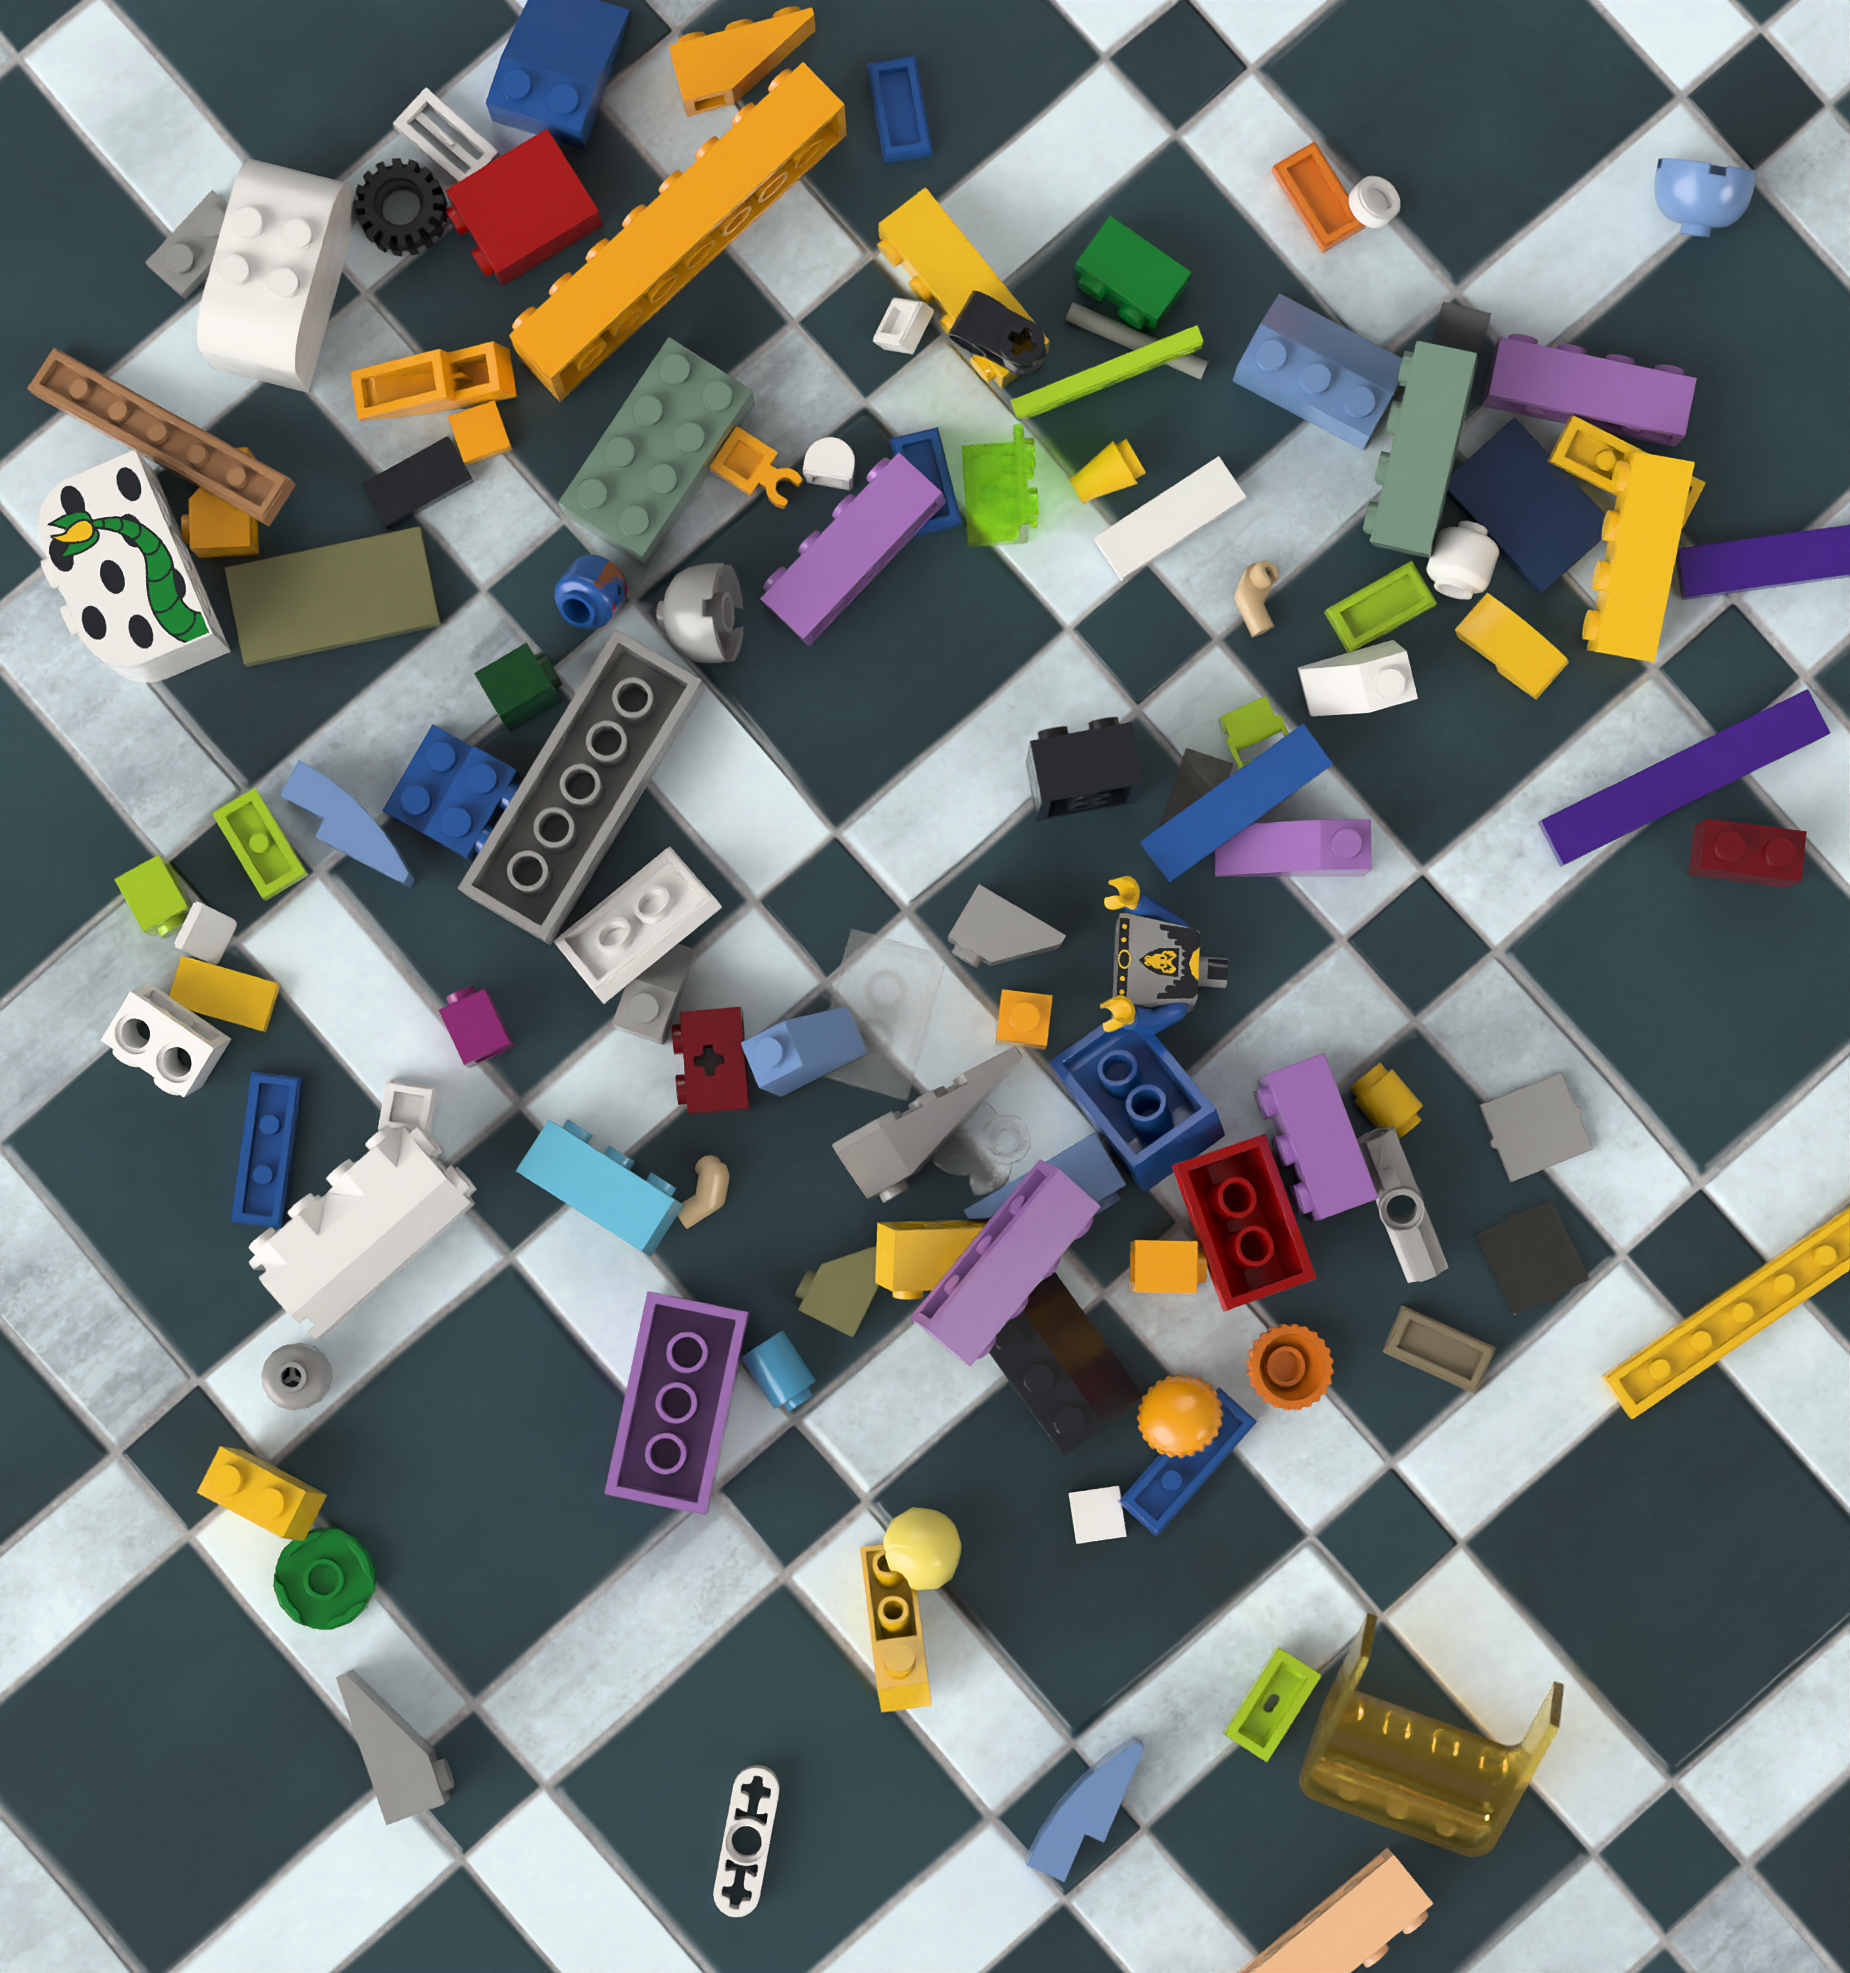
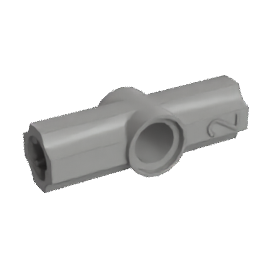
M1380 1127L1364 1133L1357 1139L1378 1195V1199H1375L1379 1209L1380 1219L1387 1229L1407 1282H1422L1438 1276L1439 1273L1448 1269L1449 1265L1395 1127ZM1396 1195H1407L1415 1201L1411 1210L1404 1214L1391 1212L1388 1210L1387 1204Z

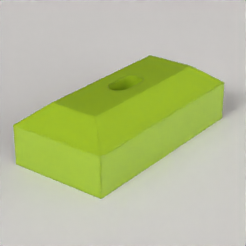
M1276 1646L1222 1733L1265 1762H1268L1322 1675ZM1277 1694L1278 1699L1272 1709L1265 1711L1264 1705L1270 1695Z

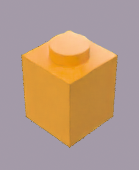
M1002 989L995 1044L1045 1050L1048 1040L1053 995Z

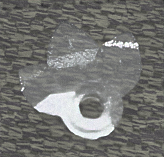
M983 1101L956 1131L957 1133L952 1135L934 1155L933 1162L938 1168L948 1174L956 1176L970 1175L971 1189L974 1195L990 1194L1006 1184L1011 1174L1012 1165L1021 1161L1027 1155L1031 1147V1133L1027 1124L1022 1119L1013 1115H999L989 1103ZM1010 1134L1015 1137L1016 1141L1012 1147L1002 1148L997 1144L998 1138L1001 1135Z

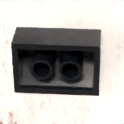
M1056 1272L1038 1283L1037 1287L1029 1294L1028 1303L1024 1310L1017 1317L1007 1321L996 1335L995 1344L989 1351L995 1363L1063 1457L1107 1426L1144 1396Z

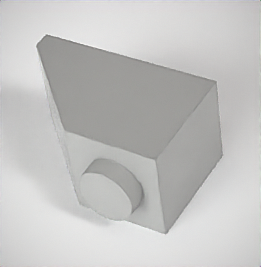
M979 884L948 935V941L955 945L951 952L952 954L977 968L981 961L989 966H994L1059 949L1066 935Z
M677 944L625 986L612 1025L621 1031L664 1045L697 950Z

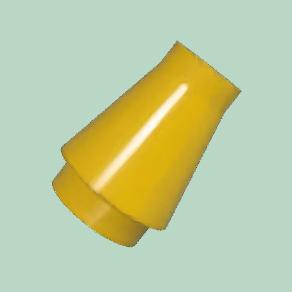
M1124 439L1118 444L1112 441L1077 474L1068 479L1082 503L1085 504L1094 498L1138 484L1136 479L1146 474L1128 440Z

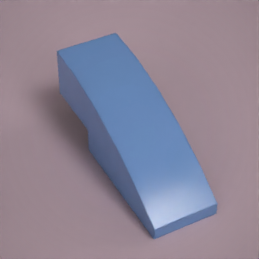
M298 760L280 796L289 803L323 820L315 837L338 851L411 888L415 878L401 852L382 826L360 803L331 779Z
M1132 1736L1104 1755L1079 1777L1058 1801L1040 1827L1025 1857L1027 1866L1065 1882L1084 1835L1086 1834L1102 1842L1105 1841L1145 1746L1142 1740Z

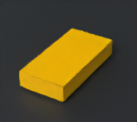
M181 956L169 997L192 1012L266 1032L281 984Z

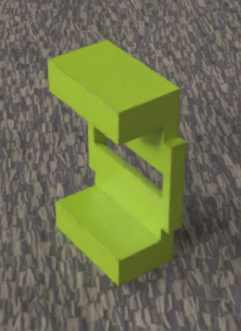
M1266 696L1222 715L1218 720L1224 734L1227 733L1229 736L1225 741L1239 770L1253 760L1242 763L1238 755L1239 751L1280 732L1283 733L1284 737L1289 734L1281 715L1275 716Z

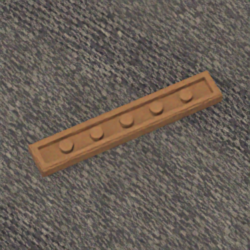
M53 348L27 388L34 396L127 448L135 449L145 458L267 526L271 525L296 486L293 480L56 348Z

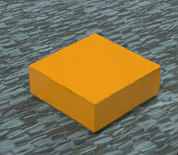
M495 400L448 416L465 466L512 450Z

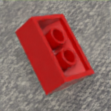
M1265 1134L1172 1165L1200 1248L1207 1260V1267L1223 1312L1317 1279Z

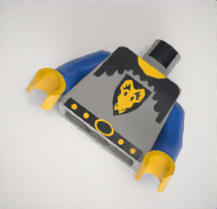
M1123 876L1109 880V884L1118 889L1120 896L1114 895L1106 897L1104 900L1105 907L1115 910L1124 907L1126 913L1119 914L1115 926L1112 998L1100 1004V1008H1107L1112 1011L1111 1020L1103 1023V1029L1106 1032H1113L1123 1027L1126 1030L1154 1035L1184 1019L1187 1012L1193 1011L1198 998V986L1226 988L1228 959L1199 956L1200 932L1189 928L1187 921L1142 893L1135 879L1130 876Z

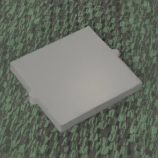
M1562 1072L1479 1105L1492 1137L1489 1145L1491 1148L1497 1149L1510 1182L1593 1150L1579 1116L1582 1114V1108L1575 1106Z

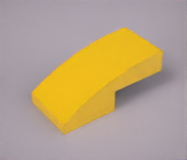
M1486 593L1455 629L1459 639L1493 662L1497 667L1498 673L1536 700L1569 663L1568 659L1546 638L1489 593Z

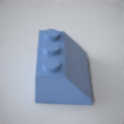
M1279 293L1242 356L1232 381L1353 446L1364 450L1400 383L1398 377L1403 358Z

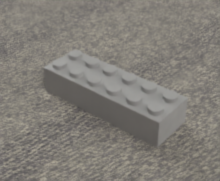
M615 629L458 889L467 897L551 946L705 691L703 681Z

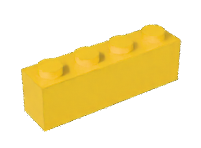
M926 187L879 223V238L881 239L877 243L879 250L894 268L901 264L912 279L908 281L909 287L919 301H923L927 305L931 302L943 317L939 320V323L946 334L950 331L973 290L991 296L1009 310L1033 321ZM1044 334L1046 354H1048L1050 341ZM1026 340L1022 345L1013 343L1015 355L1020 356L1024 350L1032 352L1030 340ZM974 354L970 358V362L977 373L986 382L994 379L1001 389L1019 376L986 358Z
M1636 451L1626 452L1624 461H1617L1611 483L1612 490L1618 491L1614 511H1607L1602 527V540L1608 541L1604 561H1597L1592 578V589L1598 591L1595 609L1587 611L1582 630V638L1588 640V651L1655 662L1695 462Z

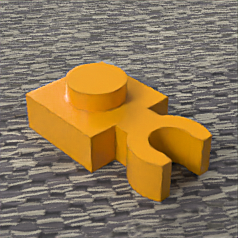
M737 425L709 466L711 472L752 497L758 486L766 490L769 501L781 509H786L788 500L777 493L776 486L778 483L789 481L797 487H800L802 484V478L796 471L790 468L776 469L772 466L778 458V452Z

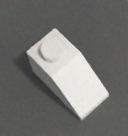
M1394 640L1298 667L1308 712L1311 717L1370 713L1418 699L1407 651Z

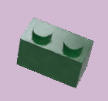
M527 642L474 673L498 716L510 732L562 702L555 689L562 686L563 683L543 650L534 655Z

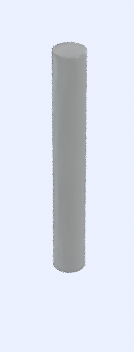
M1075 302L1072 303L1065 319L1070 323L1132 350L1159 341L1157 338ZM1188 354L1166 363V365L1201 380L1209 361L1193 354Z

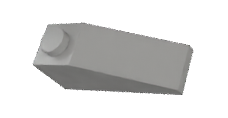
M353 1669L336 1677L386 1825L444 1805L451 1798L449 1789L455 1787L447 1760L445 1758L438 1760L435 1749Z

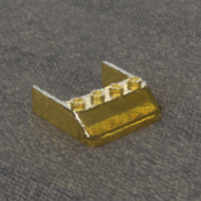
M1367 1613L1325 1698L1302 1763L1299 1778L1300 1788L1312 1800L1461 1855L1470 1857L1485 1855L1496 1845L1559 1729L1564 1684L1556 1681L1553 1682L1520 1743L1516 1745L1498 1743L1355 1690L1370 1659L1377 1621L1376 1615Z

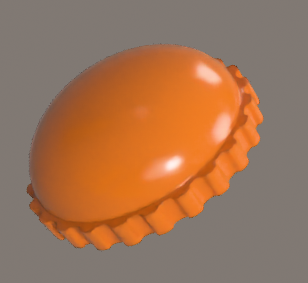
M1279 1324L1278 1327H1270L1267 1332L1260 1333V1338L1253 1341V1348L1248 1351L1250 1357L1246 1361V1365H1248L1247 1376L1251 1379L1249 1383L1255 1388V1394L1261 1396L1263 1402L1271 1403L1274 1408L1282 1407L1283 1410L1290 1411L1292 1408L1293 1410H1301L1302 1407H1311L1313 1402H1319L1321 1395L1327 1393V1386L1331 1385V1375L1334 1373V1369H1332L1333 1358L1329 1355L1331 1351L1325 1346V1340L1319 1338L1317 1332L1309 1331L1306 1326L1298 1327L1297 1324H1289L1288 1326L1287 1324Z

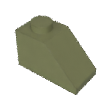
M877 1246L820 1265L817 1273L808 1269L795 1293V1297L803 1300L798 1310L854 1337L880 1286L875 1283Z

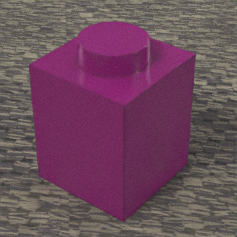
M474 986L463 988L449 995L446 998L449 1005L438 1010L463 1064L469 1068L515 1047L490 992L485 988L480 991H476Z

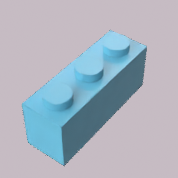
M567 1119L563 1127L548 1120L516 1171L633 1247L652 1256L677 1217V1214L684 1206L672 1197L677 1188L652 1172L646 1180L630 1171L635 1161L611 1146L603 1154L588 1144L593 1135Z

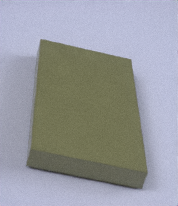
M420 526L224 568L243 663L246 667L442 626L423 532Z

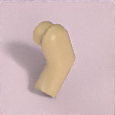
M1267 560L1249 565L1244 570L1234 593L1235 603L1252 637L1259 636L1274 628L1264 602L1273 584L1278 580V570L1273 563Z
M704 1156L695 1166V1171L699 1174L696 1194L682 1202L684 1206L677 1214L686 1229L720 1209L726 1201L730 1175L727 1166L721 1163L717 1156Z

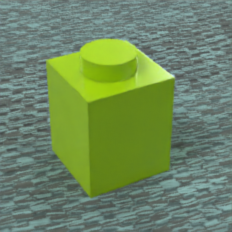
M157 855L114 879L144 933L153 937L160 934L161 938H166L181 930L193 904L169 860Z

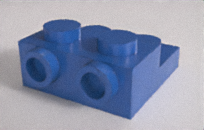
M432 724L382 811L472 862L476 853L480 852L493 831L494 827L492 825L502 809L505 810L518 790L520 784L517 782L521 775L511 766L475 746H470Z

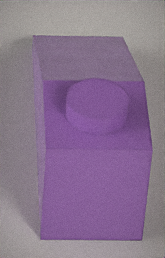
M1318 819L1253 823L1215 850V877L1366 876L1372 870L1371 819Z

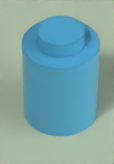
M783 1330L741 1357V1360L774 1409L783 1404L789 1412L813 1396L808 1386L816 1382V1379Z

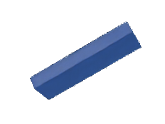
M251 1072L231 1222L277 1228L284 1227L304 1078Z
M1220 1387L1215 1391L1218 1394L1217 1399L1222 1403L1220 1408L1223 1411V1417H1221L1222 1426L1218 1428L1219 1434L1212 1439V1444L1205 1446L1204 1451H1197L1194 1456L1185 1455L1184 1458H1179L1178 1456L1170 1458L1167 1454H1159L1117 1501L1154 1536H1158L1257 1423L1249 1413Z

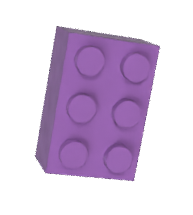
M1325 1053L1273 1071L1257 1080L1260 1088L1253 1092L1255 1101L1263 1120L1272 1118L1278 1134L1277 1137L1271 1139L1272 1146L1280 1166L1285 1167L1289 1165L1296 1184L1289 1186V1191L1299 1215L1307 1213L1310 1222L1321 1220L1378 1199Z

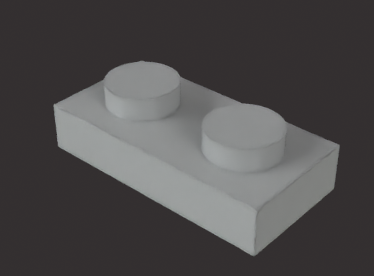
M213 190L145 262L154 273L185 300L209 274L228 203Z

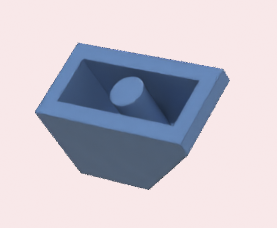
M847 1006L784 1020L741 1042L758 1087L780 1097L868 1053L852 1012Z

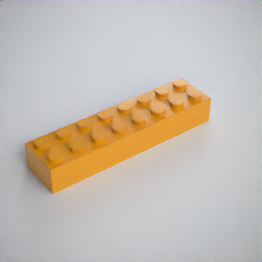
M804 62L794 71L788 68L777 75L769 85L768 91L770 93L757 105L751 102L744 106L733 118L731 123L733 127L722 138L719 139L717 136H714L705 142L696 153L695 158L697 161L684 173L680 170L672 173L659 188L660 195L650 205L646 207L644 204H641L633 209L622 223L624 229L611 241L607 238L599 241L588 252L585 258L587 263L574 275L568 272L560 277L549 290L550 298L538 309L534 306L526 309L512 325L514 331L509 336L519 360L559 402L567 397L846 136L845 104Z

